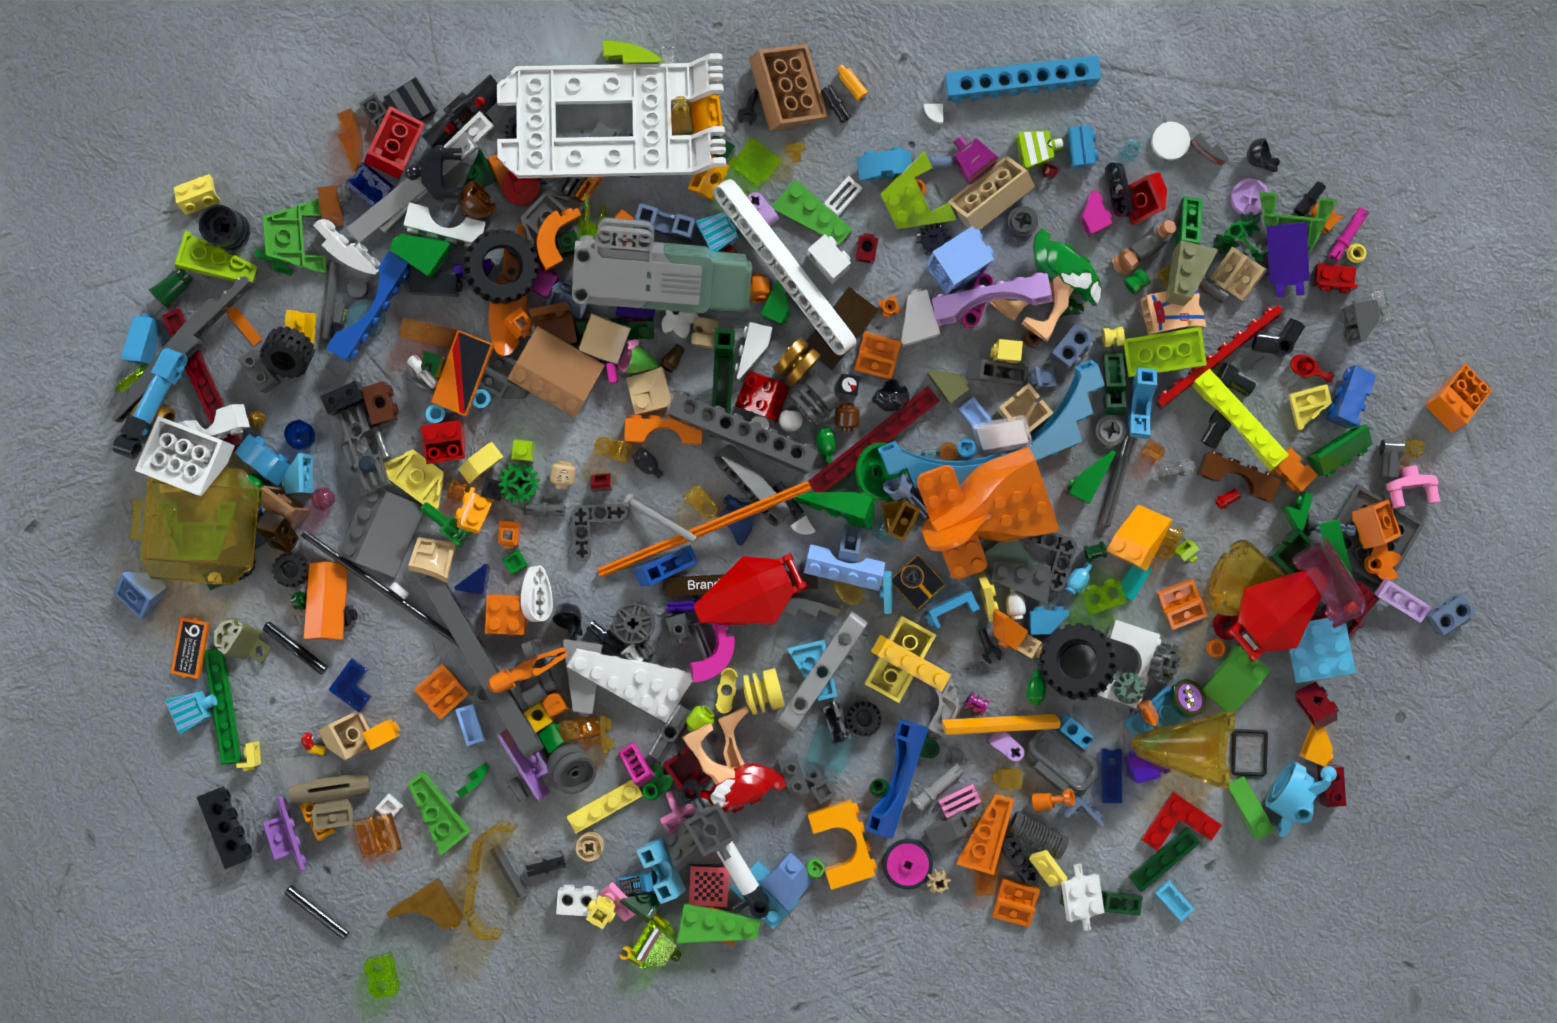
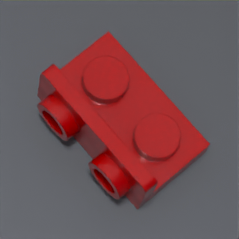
M1318 263L1315 269L1314 287L1320 288V291L1331 292L1334 289L1339 290V293L1350 294L1351 291L1358 288V285L1355 284L1356 267Z

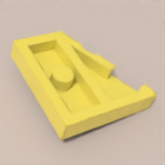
M1327 384L1288 394L1297 430H1302L1311 419L1316 418L1320 411L1326 409L1332 403Z
M984 571L976 573V576L981 585L980 592L985 613L989 622H993V611L995 609L999 610L997 602L993 599V596H996L994 585H990Z

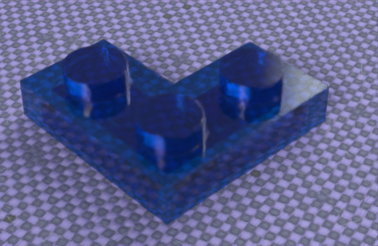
M351 658L328 690L357 712H361L372 698L370 694L357 685L368 669Z

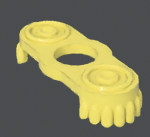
M728 667L721 672V681L717 688L718 699L716 709L724 714L733 708V697L736 694L735 684L738 675L733 668ZM723 685H730L732 687L730 695L725 696L722 694L721 688Z

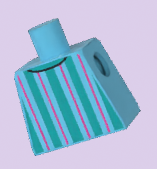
M726 212L696 221L697 227L711 251L722 252L728 245L738 240V235L735 231L738 228L732 220H729Z
M203 691L165 700L179 734L192 730L212 716L210 708L217 705L216 697L213 694L205 697Z

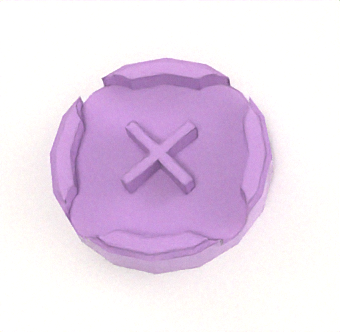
M1246 178L1238 182L1230 194V202L1233 209L1240 215H1246V217H1248L1250 212H1253L1254 216L1262 213L1259 192H1269L1267 186L1262 181L1252 178Z

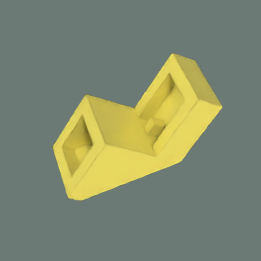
M490 442L468 458L458 470L466 481L471 484L483 472L494 467L503 458V455Z

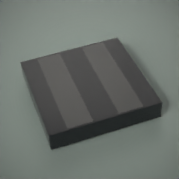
M416 77L384 96L389 106L419 121L437 111Z

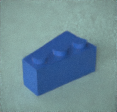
M1356 365L1347 368L1342 376V379H1344L1342 385H1339L1334 393L1336 398L1326 411L1328 414L1326 419L1346 429L1360 426L1361 420L1358 417L1360 411H1365L1366 405L1364 401L1370 395L1377 375Z

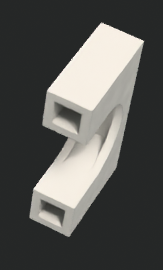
M1112 619L1107 638L1125 643L1133 648L1138 659L1134 674L1144 681L1145 687L1149 680L1147 673L1153 663L1151 659L1154 658V651L1158 650V645L1161 644L1160 634ZM1113 680L1112 684H1108L1105 692L1101 691L1098 693L1101 697L1122 703L1114 694L1113 687L1116 680ZM1133 683L1130 686L1123 684L1127 689L1126 694L1129 692L1136 693L1132 688ZM1142 698L1137 703L1125 705L1136 708L1141 703Z

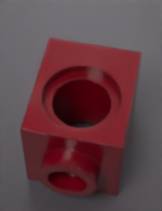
M863 233V236L859 235L855 261L874 264L878 238H875V235ZM870 244L872 250L865 252L862 250V245Z

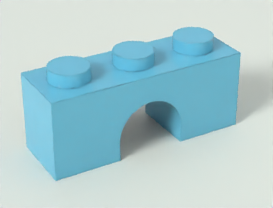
M662 837L646 843L636 851L644 869L651 866L656 872L657 882L652 887L660 904L676 899L686 891L677 869L673 867Z

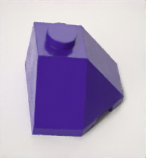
M1140 750L1128 752L1129 755L1124 756L1129 778L1137 784L1161 777V772H1164V774L1171 772L1170 767L1148 754L1140 752Z

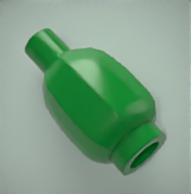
M831 427L819 428L820 432L816 437L818 450L824 455L825 463L832 462V454L836 449L835 433L831 431Z
M1034 669L1033 677L1029 680L1027 686V698L1029 704L1041 705V701L1045 699L1046 684L1041 678V670Z

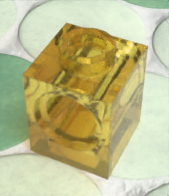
M997 767L996 773H993V784H996L998 789H1022V769L1019 767Z

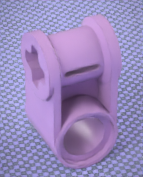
M753 192L748 195L747 198L750 202H752V199L754 201L759 200L758 206L756 204H753V206L769 226L779 219L775 210L760 193Z
M994 732L987 740L1012 761H1019L1024 756L1023 747L1008 732ZM1018 747L1019 754L1011 756V749Z

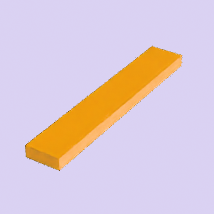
M1056 714L942 720V727L946 735L1059 729L1060 720Z

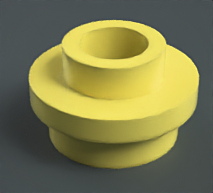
M1361 244L1351 245L1346 252L1347 258L1353 263L1363 261L1366 257L1365 247ZM1354 250L1358 252V257L1353 255Z

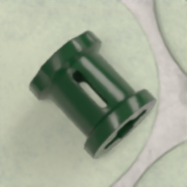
M1103 541L1093 546H1083L1084 555L1088 563L1096 558L1107 557V550Z

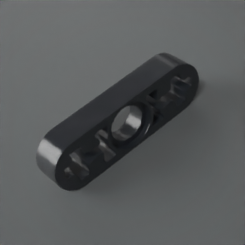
M1111 162L1105 168V176L1113 210L1118 217H1128L1133 212V203L1125 168L1119 162ZM1119 184L1122 186V193L1120 195L1116 193V187ZM1125 205L1126 209L1121 211V208Z
M1010 835L1004 836L1001 850L1021 880L1030 885L1037 883L1040 873L1029 860L1030 857L1016 838ZM1009 841L1012 842L1011 846L1016 851L1013 852L1011 849L1007 848ZM1019 855H1023V863L1017 865L1016 858ZM1025 868H1026L1028 871L1032 872V873H1031V876H1032L1031 878H1028L1029 875H1028L1027 871L1024 870Z

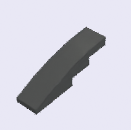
M794 597L791 598L784 609L785 612L796 616L798 609L816 617L819 610L838 617L840 612L839 609L823 603Z

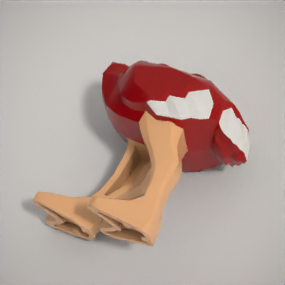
M747 706L718 719L725 733L726 743L723 755L727 763L726 766L712 761L702 748L703 740L713 730L712 724H708L682 737L698 758L703 772L714 781L710 791H701L700 800L705 808L719 802L725 813L730 811L736 813L744 809L743 806L748 803L754 805L760 802L761 797L771 787L778 791L787 786L784 777L774 769L757 763H744L736 745L734 730L738 722L749 712Z

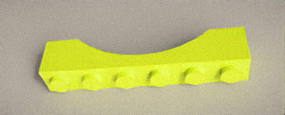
M1210 369L1194 381L1192 387L1237 429L1257 458L1270 472L1289 456Z

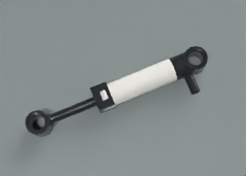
M694 779L686 780L682 785L681 799L685 803L691 804V801L698 798L702 807L705 808L700 800V783ZM692 788L696 793L691 795L686 790ZM731 841L726 846L731 858L724 861L719 851H717V854L744 897L743 900L732 905V909L734 912H738L749 906L750 912L754 917L764 918L769 913L770 899L763 893L733 841ZM757 903H762L765 906L763 908H758L755 905Z

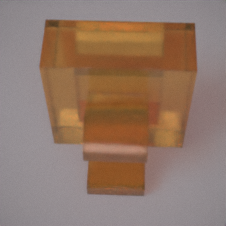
M1149 438L1144 445L1142 459L1146 455H1150L1153 457L1150 461L1151 464H1154L1156 459L1160 461L1164 456L1165 447Z

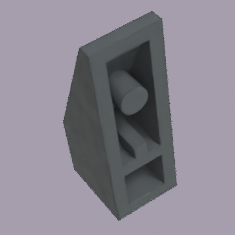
M986 359L968 360L967 379L1025 386L1027 385L1029 367Z

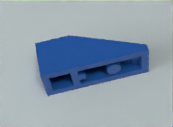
M691 545L650 560L634 568V572L640 586H651L698 563Z

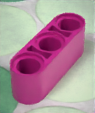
M986 273L980 274L976 278L972 289L980 286V279L987 280L988 286L993 285V278ZM986 302L980 306H975L961 317L963 327L972 329L979 323ZM966 315L974 316L975 323H967Z

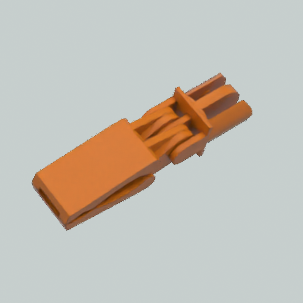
M562 647L538 655L539 657L525 660L513 668L510 673L508 669L494 674L488 680V689L493 693L507 691L515 687L514 681L518 682L535 677L566 658V650ZM562 653L558 657L552 658L542 668H532L537 660Z

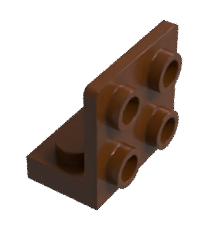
M568 302L529 309L530 317L534 319L535 329L539 326L569 344L577 343L571 305Z

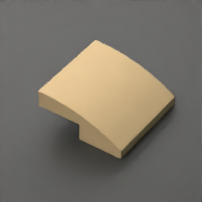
M1232 247L1210 279L1212 281L1215 280L1216 284L1244 302L1267 269Z
M591 314L579 350L618 364L631 328L613 322L608 318Z

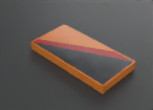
M457 330L431 402L461 415L468 416L495 344Z

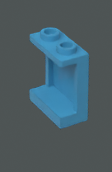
M967 590L927 609L925 618L929 626H934L936 629L941 628L937 616L964 603L970 612L980 609L972 591Z

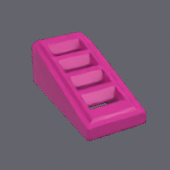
M635 742L618 752L635 785L641 787L655 778L652 769ZM631 752H635V754H633L629 758L626 757ZM637 758L639 759L638 761H636V762L633 763L632 765L630 764V763H631L632 761H634L635 759H637ZM642 765V768L635 772V769Z

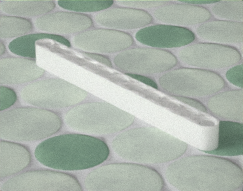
M728 179L714 187L713 196L830 348L837 355H843L856 345V338L736 182Z

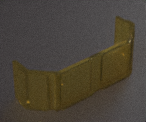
M497 821L473 842L469 868L470 881L467 884L463 917H465L464 920L468 921V926L480 940H498L504 929L486 927L474 911L483 839L495 830L513 832L518 827V824L510 823V821Z

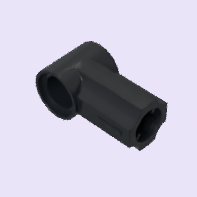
M1228 363L1223 364L1217 375L1227 388L1231 387L1247 397L1250 396L1256 387V381L1240 373L1238 368Z
M1217 409L1209 419L1210 424L1200 440L1206 446L1214 449L1217 448L1225 431L1227 432L1232 425Z

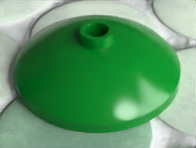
M888 443L869 445L860 454L856 464V479L862 492L872 495L874 500L890 499L891 497L883 489L884 482L900 476L902 472L906 475V468L898 474L889 475L886 471L878 448Z

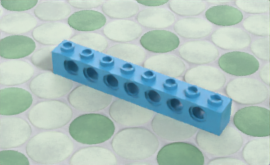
M1097 55L949 72L945 74L944 81L947 101L961 102L965 98L979 100L982 99V96L997 98L1001 94L1016 96L1020 92L1028 91V94L1037 93L1039 90L1044 89L1051 92L1061 87H1066V89H1074L1079 85L1093 87L1100 81L1101 72L1099 56ZM1075 70L1082 71L1084 76L1078 77L1075 74ZM1056 73H1063L1065 78L1059 79L1056 76ZM1037 75H1044L1046 81L1038 80ZM1018 77H1025L1027 83H1020ZM999 79H1006L1008 85H1001ZM981 81H986V82H988V83H989V87H988V88H983V87L980 85V82H981ZM962 83H967V84H969V85H970V89H969V90H964V89H962L961 84H962Z

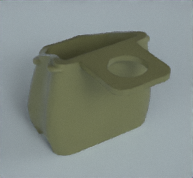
M237 618L221 620L219 626L213 632L216 649L229 658L246 659L250 656L258 663H263L271 651L270 646L260 639L262 635L260 629H255ZM259 646L264 647V654L261 657L256 655V650Z

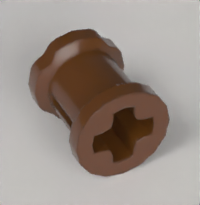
M1028 331L1024 334L1023 342L1027 347L1034 348L1042 342V339L1034 334L1037 340L1032 342L1029 336L1034 333Z

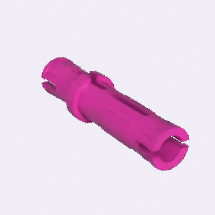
M1359 207L1341 236L1336 238V244L1328 253V257L1331 260L1338 262L1346 248L1350 247L1351 240L1369 215L1368 211L1365 212L1366 209Z

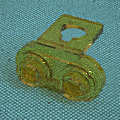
M833 580L835 585L832 587L843 603L857 605L862 601L863 593L859 586Z
M601 715L600 724L584 726V744H602L603 754H609L611 749H614V739L608 736L609 730H612L611 718L608 719L605 715ZM591 729H595L601 732V736L596 740H591L588 737V732Z

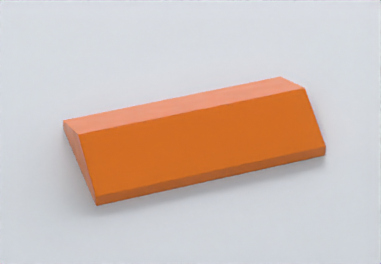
M319 562L309 564L304 640H343L348 569L340 563Z

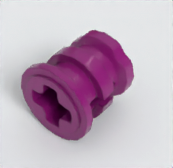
M972 691L966 699L964 709L971 708L972 712L975 713L977 711L982 716L988 707L989 700H982V697L979 695L977 697L974 696Z

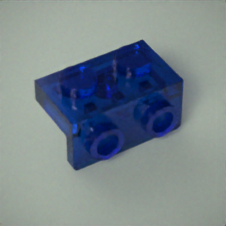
M361 163L353 178L345 182L352 192L359 194L370 206L377 204L394 188L390 182L366 163Z

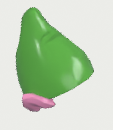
M635 339L627 341L628 345L617 364L618 369L623 373H638L659 368L654 358Z

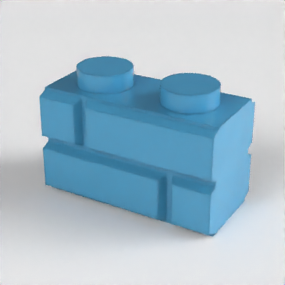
M1091 125L1068 128L1066 136L1070 168L1093 167L1099 158L1098 150L1094 149L1093 143L1096 142L1095 130H1092Z

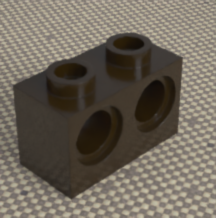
M265 511L255 526L268 545L276 550L290 554L299 540L298 535L286 518Z

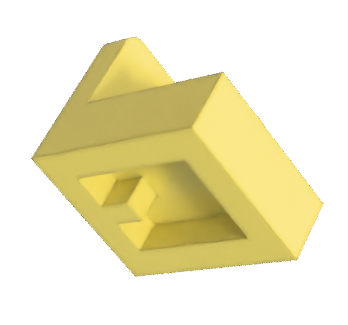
M259 741L245 744L244 757L247 759V762L236 764V768H243V771L255 770V766L261 764Z

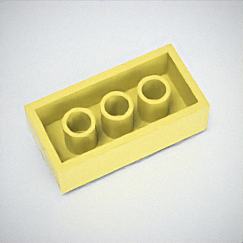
M900 616L888 639L924 659L936 634ZM878 656L864 684L900 703L914 676Z

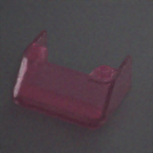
M1326 536L1295 554L1292 559L1293 563H1295L1299 570L1307 571L1327 604L1325 614L1330 621L1333 620L1332 627L1334 629L1364 613L1367 602Z

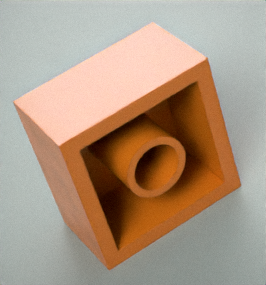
M488 594L486 600L485 634L526 635L528 619L522 612L521 595Z

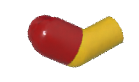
M309 732L304 733L303 737H301V744L306 751L324 756L327 747L315 744L312 741L313 734Z

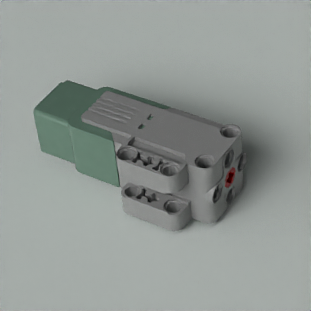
M604 218L599 222L596 236H582L578 241H575L572 269V298L578 304L641 307L645 309L704 313L708 309L743 312V310L748 311L752 263L747 261L746 254L711 251V249L705 246L654 242V227L647 221Z

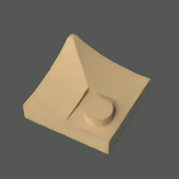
M663 367L626 378L635 415L668 408L671 397Z
M418 537L408 565L409 571L423 573L443 582H448L456 544Z

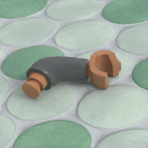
M1171 220L1156 223L1141 239L1111 259L1114 269L1118 273L1127 276L1139 266V262L1152 256L1166 245L1171 239L1172 233L1176 230L1175 223Z

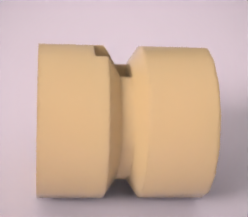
M695 317L693 326L695 333H692L690 344L696 347L714 349L715 329L719 327V321Z

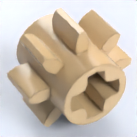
M934 869V873L928 874L929 881L926 882V885L931 887L933 894L938 891L942 895L945 889L949 890L947 883L951 879L945 877L946 872L944 870L940 873Z

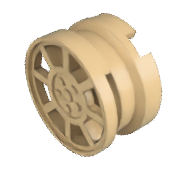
M596 832L584 833L576 843V852L585 861L598 859L604 850V840Z

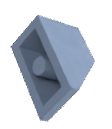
M844 524L838 560L846 563H857L863 528Z

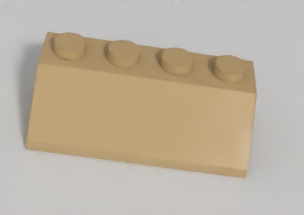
M1005 156L948 202L952 210L968 229L973 226L975 230H981L1026 195L1035 185L1025 168L1009 156Z

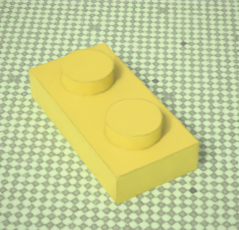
M1047 850L1031 854L1029 860L1050 887L1061 885V882L1067 881V876Z

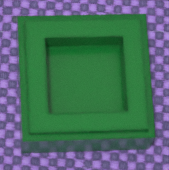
M519 549L502 559L511 575L529 566Z

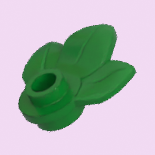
M658 762L650 766L655 778L640 787L643 789V796L649 801L657 800L661 793L667 792L673 784L672 777L664 775V770ZM652 787L655 789V794L650 793Z

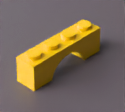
M882 635L879 636L871 650L875 655L941 692L951 674Z

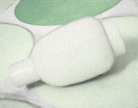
M1010 589V594L1006 598V610L1013 620L1023 619V615L1026 613V606L1022 594Z

